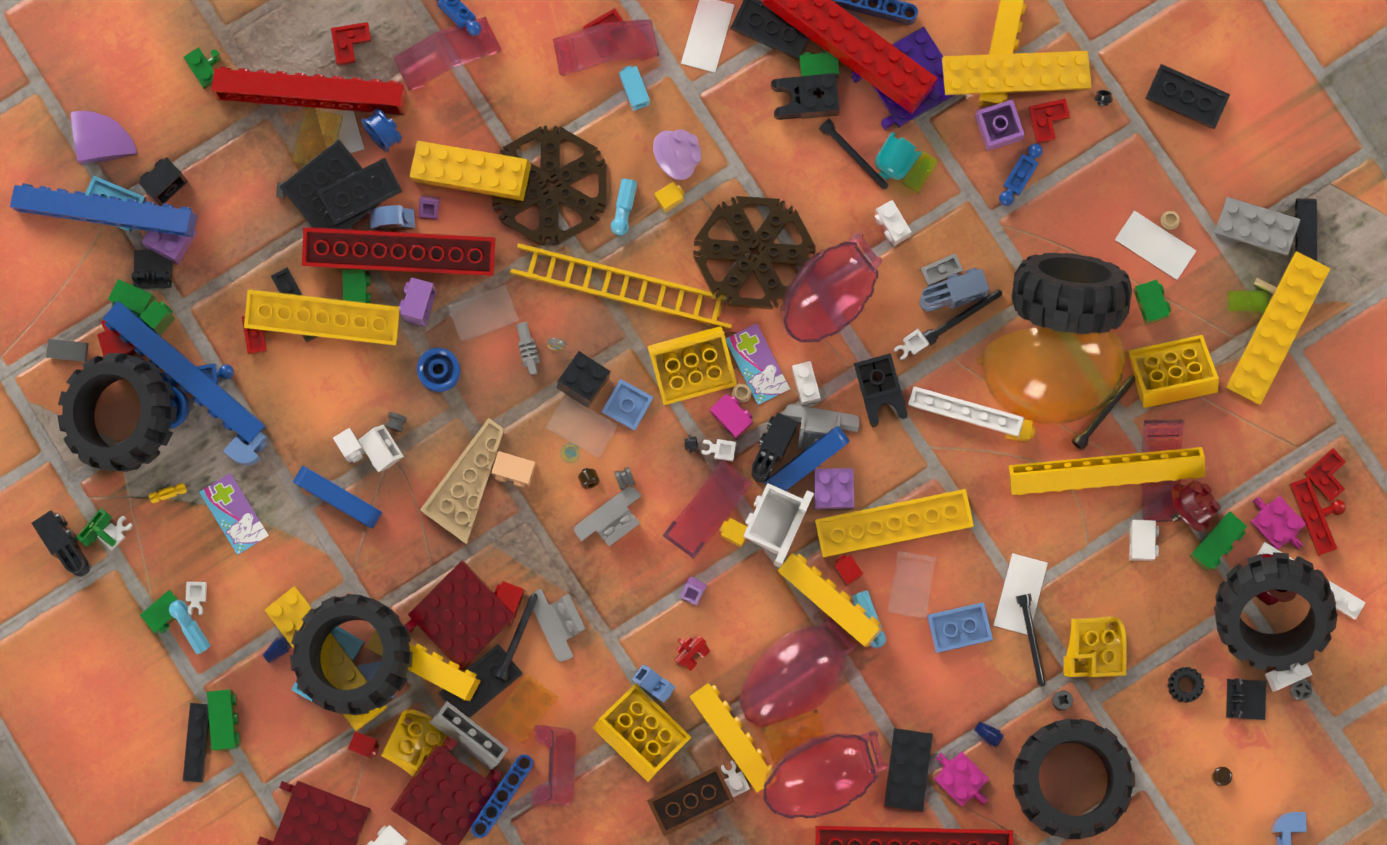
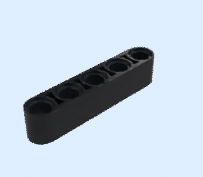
M1296 198L1295 218L1301 221L1295 235V252L1297 251L1317 261V200Z

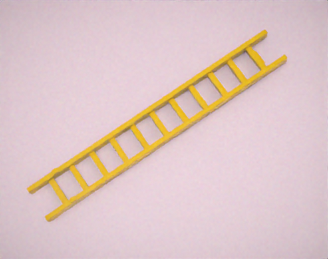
M518 243V249L532 252L533 256L528 273L511 268L510 273L513 275L717 327L721 326L729 330L732 329V324L717 321L722 310L721 302L726 299L724 295L717 299L712 319L700 317L698 314L703 296L716 299V293L712 295L711 292ZM538 254L552 257L546 277L533 274ZM556 259L570 262L565 282L551 279ZM575 263L588 267L583 287L570 283ZM593 268L607 271L602 291L588 288ZM612 273L625 276L620 296L607 293ZM630 277L643 281L638 301L625 297ZM648 282L662 285L657 305L643 302ZM666 287L680 290L675 310L661 307ZM685 291L698 294L693 315L680 311Z

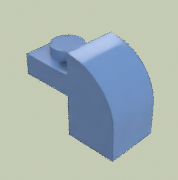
M398 205L370 210L371 229L385 231L393 228L413 229L415 228L414 209L402 208V206Z
M259 432L249 445L246 446L235 436L223 452L238 464L253 465L261 460L256 453L258 451L261 452L267 446L266 441L268 438Z
M644 664L632 678L635 683L662 702H665L675 689L672 683Z
M1306 812L1285 813L1274 821L1271 832H1279V836L1276 838V845H1291V832H1306Z

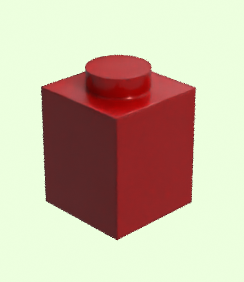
M844 554L835 560L837 564L834 565V569L846 586L863 576V572L851 555L846 557Z
M355 731L348 750L372 759V756L377 755L380 745H378V740Z

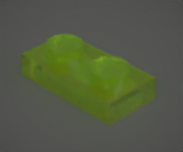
M922 151L921 156L903 181V185L919 194L939 160Z
M1228 291V311H1265L1267 308V291Z

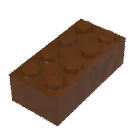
M718 766L647 800L664 837L735 802Z

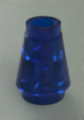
M282 635L276 637L262 655L267 662L271 663L290 652L289 649L292 646Z
M981 721L974 729L990 747L994 746L996 748L1004 737L1001 730Z

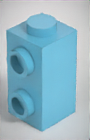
M637 66L624 67L619 72V77L632 111L649 106L650 99Z

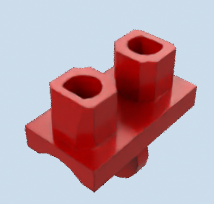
M699 635L694 640L690 636L685 641L679 638L677 641L681 645L676 649L679 655L674 660L680 666H684L692 671L698 664L692 658L696 652L702 658L710 652V649L705 644L707 641Z

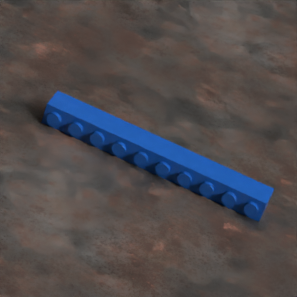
M22 183V186L14 185L10 207L17 212L192 238L194 235L198 215L188 207L181 206L180 209H176L169 204L156 206V203L145 201V204H142L134 199L121 201V198L110 196L108 199L103 198L104 196L99 194L87 196L86 193L80 191L68 193L67 190L60 188L57 191H53L45 186L33 188V185Z
M117 301L102 318L106 321L104 325L113 332L117 330L121 334L119 337L127 344L131 342L135 346L134 350L142 357L146 355L150 358V364L165 371L163 375L170 381H177L179 389L186 394L190 392L194 396L193 400L198 405L202 406L204 404L209 409L207 412L215 419L219 417L223 420L222 425L226 429L236 431L238 433L236 437L243 443H250L259 432L265 429L266 425L124 304Z

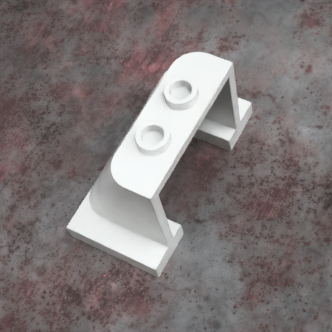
M767 483L762 496L758 495L753 506H756L754 514L750 513L745 522L749 525L743 537L777 554L773 565L781 567L814 493L807 490L802 499Z

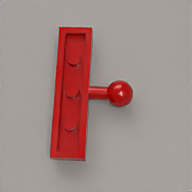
M1309 477L1289 484L1302 518L1306 523V528L1317 555L1321 556L1338 549L1325 516L1343 514L1346 510L1345 503L1341 500H1335L1331 503L1330 507L1321 509Z

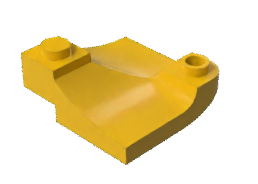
M1113 616L1071 619L1070 641L1067 654L1064 656V676L1105 677L1126 675V632L1122 621L1118 617Z
M405 710L398 717L381 756L395 763L413 777L435 744L441 747L447 736L430 723L433 717L417 710ZM404 719H408L410 724L405 723Z

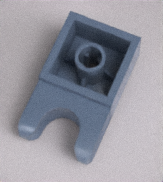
M972 268L965 271L966 274L964 275L954 274L947 277L948 280L926 287L919 300L921 309L925 312H932L947 306L953 309L987 297L990 289L983 270Z

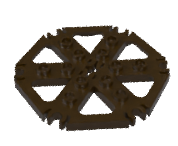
M540 126L505 145L503 149L507 150L508 153L500 150L502 155L521 158L516 153L520 146L533 139H537L541 143L540 168L530 163L531 168L524 201L492 196V206L495 212L498 210L503 211V214L498 218L499 220H504L501 222L537 244H539V239L542 237V245H545L547 238H551L552 245H555V238L558 237L559 245L597 224L591 220V218L595 221L600 220L595 215L596 211L605 212V209L599 205L606 208L607 163L605 164V159L601 161L596 160V157L601 154L597 147L561 126L559 134H557V126H554L552 133H549L547 126H544L543 134L541 133L542 127ZM562 140H569L584 150L583 156L560 168V142ZM592 173H596L599 176V193L595 198H591L570 186ZM547 181H549L550 183H555L553 184L552 190H550L549 188H544L547 186ZM540 202L539 228L537 230H530L515 220L516 215ZM559 203L582 215V222L566 231L560 230Z
M736 196L738 201L736 203L735 198L731 197L732 205L727 206L723 201L721 208L719 204L695 237L694 246H699L701 249L693 251V259L711 294L714 295L718 290L716 299L721 295L726 296L724 300L725 305L729 303L731 307L773 309L774 306L778 308L777 300L782 299L784 304H786L788 297L790 301L813 269L815 259L809 258L808 255L815 254V245L797 210L795 209L792 213L793 206H790L788 210L782 208L785 201L780 202V199ZM747 205L767 206L770 208L769 215L756 233L744 212V208ZM723 217L728 222L737 241L711 239L708 233L716 221ZM787 222L795 224L803 239L799 245L775 244L773 242ZM757 247H758V254H759V255H756V254H755L754 256H752V257L750 258V256H751V251H750V250H755V249H757ZM707 260L736 261L722 281H715L706 265ZM772 264L797 265L801 267V271L791 285L784 286ZM752 272H754L765 294L761 299L742 298L738 294Z

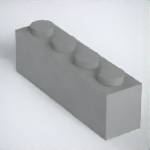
M448 701L430 721L433 726L458 742L459 746L490 770L499 764L509 750Z

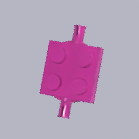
M1259 496L1252 501L1260 511L1251 521V524L1274 548L1278 550L1288 542H1291L1297 550L1304 545L1296 535L1306 523L1280 496L1268 504H1265Z
M962 751L951 760H948L942 753L935 758L943 765V768L934 779L961 807L974 797L982 806L985 803L980 797L985 802L988 801L980 791L989 778Z

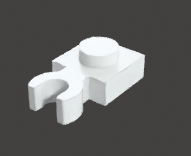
M916 329L902 339L905 345L895 347L893 352L903 351L904 355L899 358L900 361H903L909 352L914 356L927 347L929 343L919 329Z
M717 439V443L713 444L710 440H703V444L710 446L708 451L702 450L701 453L703 455L715 453L714 459L733 462L736 442Z
M124 516L118 519L116 526L110 523L104 529L107 534L116 540L114 546L111 547L97 536L111 551L126 538L122 533L131 530L133 527L131 523L126 527L122 525L123 521L126 520Z
M186 582V601L191 602V605L188 607L190 615H192L194 608H198L199 615H203L204 610L201 602H206L207 582Z
M730 761L732 769L728 771L722 765L721 770L729 776V778L725 779V782L732 796L735 797L749 790L750 787L742 771L736 774V764L734 761Z

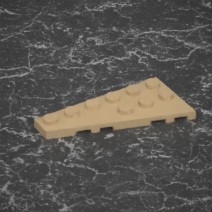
M490 418L487 419L420 509L422 513L466 545L505 431L504 428Z

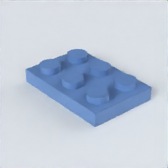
M984 602L927 615L936 653L993 640Z

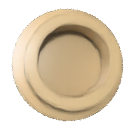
M1174 211L1165 212L1161 216V225L1167 230L1177 228L1180 223L1179 215Z
M738 384L734 387L732 395L739 403H745L751 398V389L746 384Z

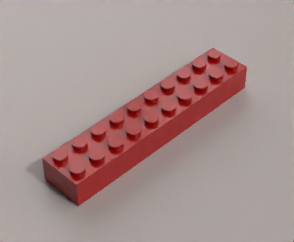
M763 0V5L828 53L834 55L839 61L911 114L914 113L935 88L938 79L936 76L832 0Z
M229 67L214 69L211 90L218 101L373 113L374 109L380 108L384 114L405 115L407 95L404 85L396 80L382 82L380 79H370V81H364L359 77L344 79L342 76H333L332 78H327L321 74L306 76L304 73H295V75H289L284 71L269 73L267 70H257V72H252L246 68L231 70Z
M304 227L302 266L494 276L496 237Z
M815 826V845H1013V830Z

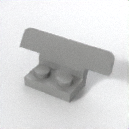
M793 404L787 405L784 416L801 422L797 447L799 449L806 450L836 426H839L840 429L858 432L859 418L852 414Z
M633 486L625 488L575 526L574 531L579 540L582 541L594 531H597L604 542L611 546L640 524L627 507L642 495Z
M540 588L534 592L537 594L538 599L533 611L556 659L560 662L569 660L574 656L566 640L585 630L583 622L569 594L549 605Z

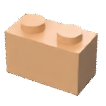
M498 451L491 473L495 476V480L506 482V480L513 481V485L524 488L525 485L530 486L536 463Z

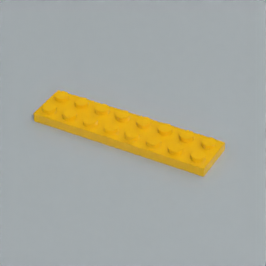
M1088 51L942 57L945 95L1085 90L1092 88Z
M1297 251L1294 253L1225 388L1261 405L1331 268Z
M248 289L244 328L397 345L400 311L398 306Z
M966 489L815 520L822 558L974 527Z
M294 586L268 606L265 612L294 649V645L291 642L295 630L299 631L304 622L302 618L312 607L298 588ZM330 632L323 643L320 659L322 671L327 680L339 690H351L368 682ZM385 705L380 709L375 708L370 710L368 714L343 715L354 730L358 732L388 707Z

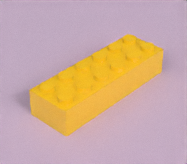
M417 141L410 178L415 183L524 201L531 164L527 159Z

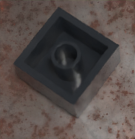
M167 157L157 161L154 165L155 168L143 174L140 178L141 181L138 182L159 206H163L188 183L182 172Z
M578 351L558 379L556 388L589 408L609 380L611 371Z

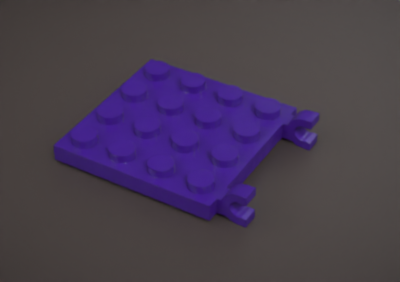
M925 27L899 40L893 46L936 76L938 79L935 88L914 113L911 114L873 86L891 115L881 120V126L884 130L894 124H897L898 128L955 96L945 95L942 66L943 55ZM852 73L851 78L854 83L863 79L857 73Z

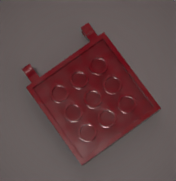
M461 561L408 614L411 620L404 626L407 628L408 633H411L418 625L452 662L460 665V670H463L516 615L464 561Z
M448 735L441 747L435 744L390 810L442 845H459L498 786L494 783L502 777L503 773L493 768L488 776L484 778L449 754V751L458 742Z
M282 781L279 789L290 792L292 795L274 841L260 836L257 842L259 845H357L371 808L297 781L295 786Z

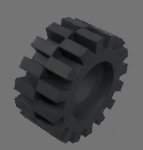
M1182 667L1174 671L1169 677V683L1167 684L1168 692L1172 694V698L1184 703L1198 699L1202 695L1205 686L1203 685L1204 679L1201 678V673H1198L1196 669H1191V667ZM1187 677L1192 680L1193 689L1190 692L1180 690L1179 681L1181 678Z

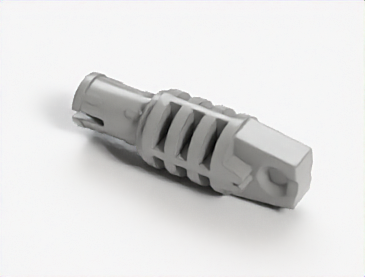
M528 322L519 323L516 327L520 338L518 346L523 366H528L531 376L539 374L537 364L540 363L535 340L530 336Z

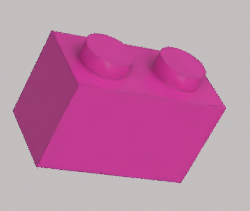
M726 394L710 408V413L737 439L753 424L751 420L753 416L746 409L743 411L738 406L740 403L733 395L730 397Z

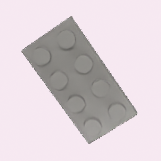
M1227 197L1215 234L1288 256L1301 220Z

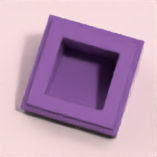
M422 195L419 202V218L438 219L440 197Z
M689 577L680 598L697 606L707 585L693 577Z

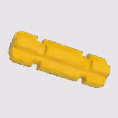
M179 483L175 487L170 486L158 490L159 492L149 493V499L151 503H156L160 499L166 500L177 496V494H184L187 492L184 483Z

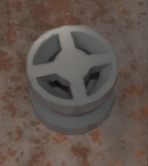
M389 412V420L385 423V427L402 433L404 429L402 426L406 422L407 417Z
M625 467L623 471L617 470L614 472L620 490L624 489L627 485H635L629 467Z
M1300 680L1291 686L1290 693L1294 699L1304 700L1311 696L1312 686L1308 681Z
M1066 690L1058 691L1052 698V704L1058 710H1066L1073 703L1072 695Z

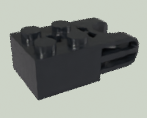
M836 73L779 78L771 81V89L774 92H784L791 97L789 104L775 109V119H806L839 115ZM816 94H820L821 98H817Z
M891 353L854 363L871 427L878 426V410L886 404L892 405L896 409L899 418L907 419V410ZM875 373L883 376V379H880L881 382L877 383L876 380H872Z
M778 412L775 417L771 416L767 424L768 432L767 434H762L758 445L761 448L752 464L751 475L755 481L764 482L767 480L776 462L782 461L796 432L797 421Z
M50 510L31 523L51 555L58 558L67 571L80 577L89 573L90 563L77 544L78 538L76 534L66 527L68 522L63 515Z

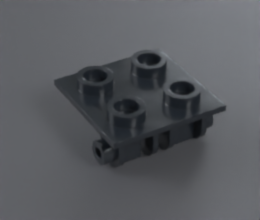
M134 250L133 286L137 288H172V261L151 250Z
M1239 678L1227 679L1226 718L1265 720L1266 681L1242 680Z

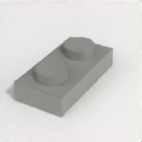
M956 253L920 269L928 287L947 279L951 275L963 272Z

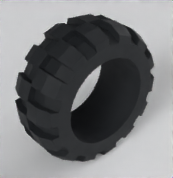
M1054 252L1043 253V255L1035 254L1021 262L1014 273L1011 296L1018 315L1024 320L1031 321L1034 325L1065 333L1100 334L1110 332L1111 329H1117L1127 318L1132 296V285L1126 271L1120 270L1119 266L1111 262H1105L1091 256Z
M108 353L104 357L96 356L83 364L84 369L82 371L76 369L66 381L70 386L67 392H61L58 405L63 406L62 415L57 416L60 431L67 434L63 438L65 444L72 453L78 454L80 461L106 471L128 472L139 469L142 463L149 464L160 455L159 447L161 445L167 446L173 432L169 431L171 421L176 422L177 407L171 406L170 400L174 399L175 395L170 383L163 380V373L155 365L145 362L142 358L122 353ZM126 379L132 384L139 396L141 406L140 418L136 429L127 440L119 445L110 447L97 432L94 420L95 407L100 395L109 385Z
M1273 552V557L1263 558L1262 554L1247 559L1248 564L1244 567L1240 564L1236 565L1227 574V581H1223L1219 585L1215 596L1216 606L1214 607L1218 634L1222 643L1228 645V650L1232 655L1242 662L1248 659L1250 666L1266 671L1267 666H1272L1276 668V671L1291 670L1290 665L1298 662L1303 666L1315 658L1314 651L1322 652L1332 639L1331 632L1336 629L1338 615L1334 592H1332L1330 582L1322 571L1314 570L1313 563L1299 556L1295 560H1291L1288 553ZM1268 590H1289L1299 594L1310 604L1307 616L1298 626L1278 634L1256 631L1249 627L1240 617L1243 608L1253 597Z
M346 594L343 597L333 596L322 601L321 606L315 610L311 608L302 618L304 622L299 631L295 630L291 642L294 645L293 655H290L291 670L295 671L297 676L296 683L303 694L312 699L313 703L325 710L342 715L351 714L355 716L368 714L370 710L375 708H382L392 701L391 697L397 690L401 691L408 679L405 676L408 667L412 666L413 652L410 651L409 642L411 639L407 628L403 626L399 616L388 606L363 595ZM353 620L367 621L376 629L381 638L383 647L381 665L374 677L366 684L351 690H339L327 680L322 671L320 659L323 643L330 632L337 626Z
M1069 718L1054 721L1031 735L1021 747L1022 749L1015 760L1013 768L1015 798L1018 799L1022 808L1021 811L1028 820L1032 821L1043 832L1065 839L1093 837L1115 825L1122 814L1127 811L1132 800V789L1135 787V772L1132 771L1130 763L1132 759L1126 747H1123L1117 740L1118 737L1109 729L1103 728L1093 721ZM1076 743L1088 747L1100 757L1106 768L1108 785L1105 796L1093 811L1083 816H1072L1059 812L1047 802L1041 792L1039 785L1041 763L1047 753L1059 744Z

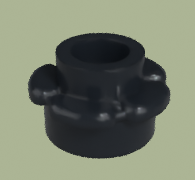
M1107 90L1097 91V95L1094 97V100L1101 106H1107L1113 101L1112 93Z
M691 434L688 435V439H685V450H689V453L698 450L697 436H691Z

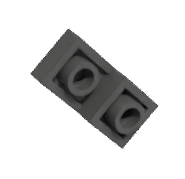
M48 339L46 358L86 362L89 343Z

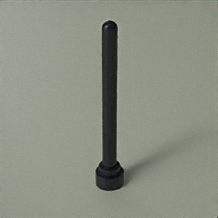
M830 119L826 120L819 130L823 134L830 135L883 190L887 189L888 184L835 130V124Z
M996 290L937 329H928L923 332L922 335L928 341L929 346L937 342L938 336L1001 297L1002 291Z
M1131 375L1127 378L1086 430L1071 440L1078 449L1083 451L1087 447L1088 438L1135 382L1134 376Z
M533 593L530 595L503 663L498 669H495L493 677L501 681L507 682L509 679L510 670L508 668L538 599L537 594Z
M1030 593L1016 596V601L1023 610L1037 682L1042 687L1045 685V678L1030 611L1032 601Z

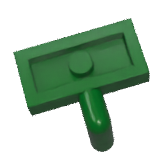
M198 47L183 58L203 89L212 85L214 73L212 66L221 60V56L217 50L213 49L211 51L212 57L207 60Z
M100 508L77 535L78 540L85 546H88L99 536L111 547L114 546L116 540L102 530L109 525L112 516Z

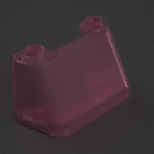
M534 725L535 740L539 744L549 747L548 785H538L534 788L532 805L568 806L574 798L575 734L568 728Z

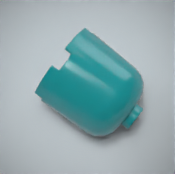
M893 132L889 134L876 155L875 165L880 171L879 175L884 179L901 180L908 174L922 152H916L915 149L917 147L902 137L900 140L895 138L896 134Z

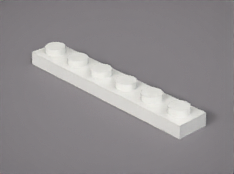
M915 386L908 403L911 407L1017 437L1020 435L1024 422V417Z
M1264 542L1257 555L1265 553L1273 555V552H1282ZM1329 581L1331 590L1334 592L1336 609L1354 620L1357 619L1366 602Z

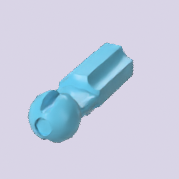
M621 179L615 219L611 222V230L618 236L626 234L629 229L628 218L630 211H632L637 182L634 180Z
M868 590L852 596L855 605L857 603L866 610L865 614L869 618L873 616L879 621ZM883 630L870 644L871 647L880 648L886 643V635Z
M182 600L173 601L169 606V613L179 622L182 632L195 653L200 654L207 650L211 645L196 621L188 613L187 604Z

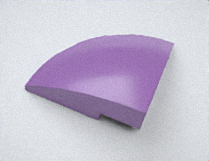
M91 111L71 112L75 151L80 165L96 161L106 162L137 155L136 147L130 135L112 118Z

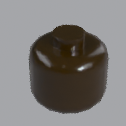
M584 468L578 475L581 486L584 489H591L599 484L600 480L595 469Z
M1218 767L1212 773V780L1218 786H1226L1232 781V772L1226 767Z

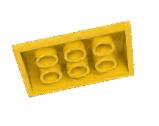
M721 326L647 346L663 405L737 385L725 335Z
M1203 335L1128 350L1138 395L1143 408L1218 393L1219 378Z
M636 683L592 727L647 782L691 739V736Z

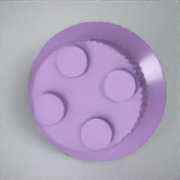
M680 129L659 133L653 143V151L658 166L674 179L685 180L693 174L695 166L701 161V149L698 145V138L694 134Z

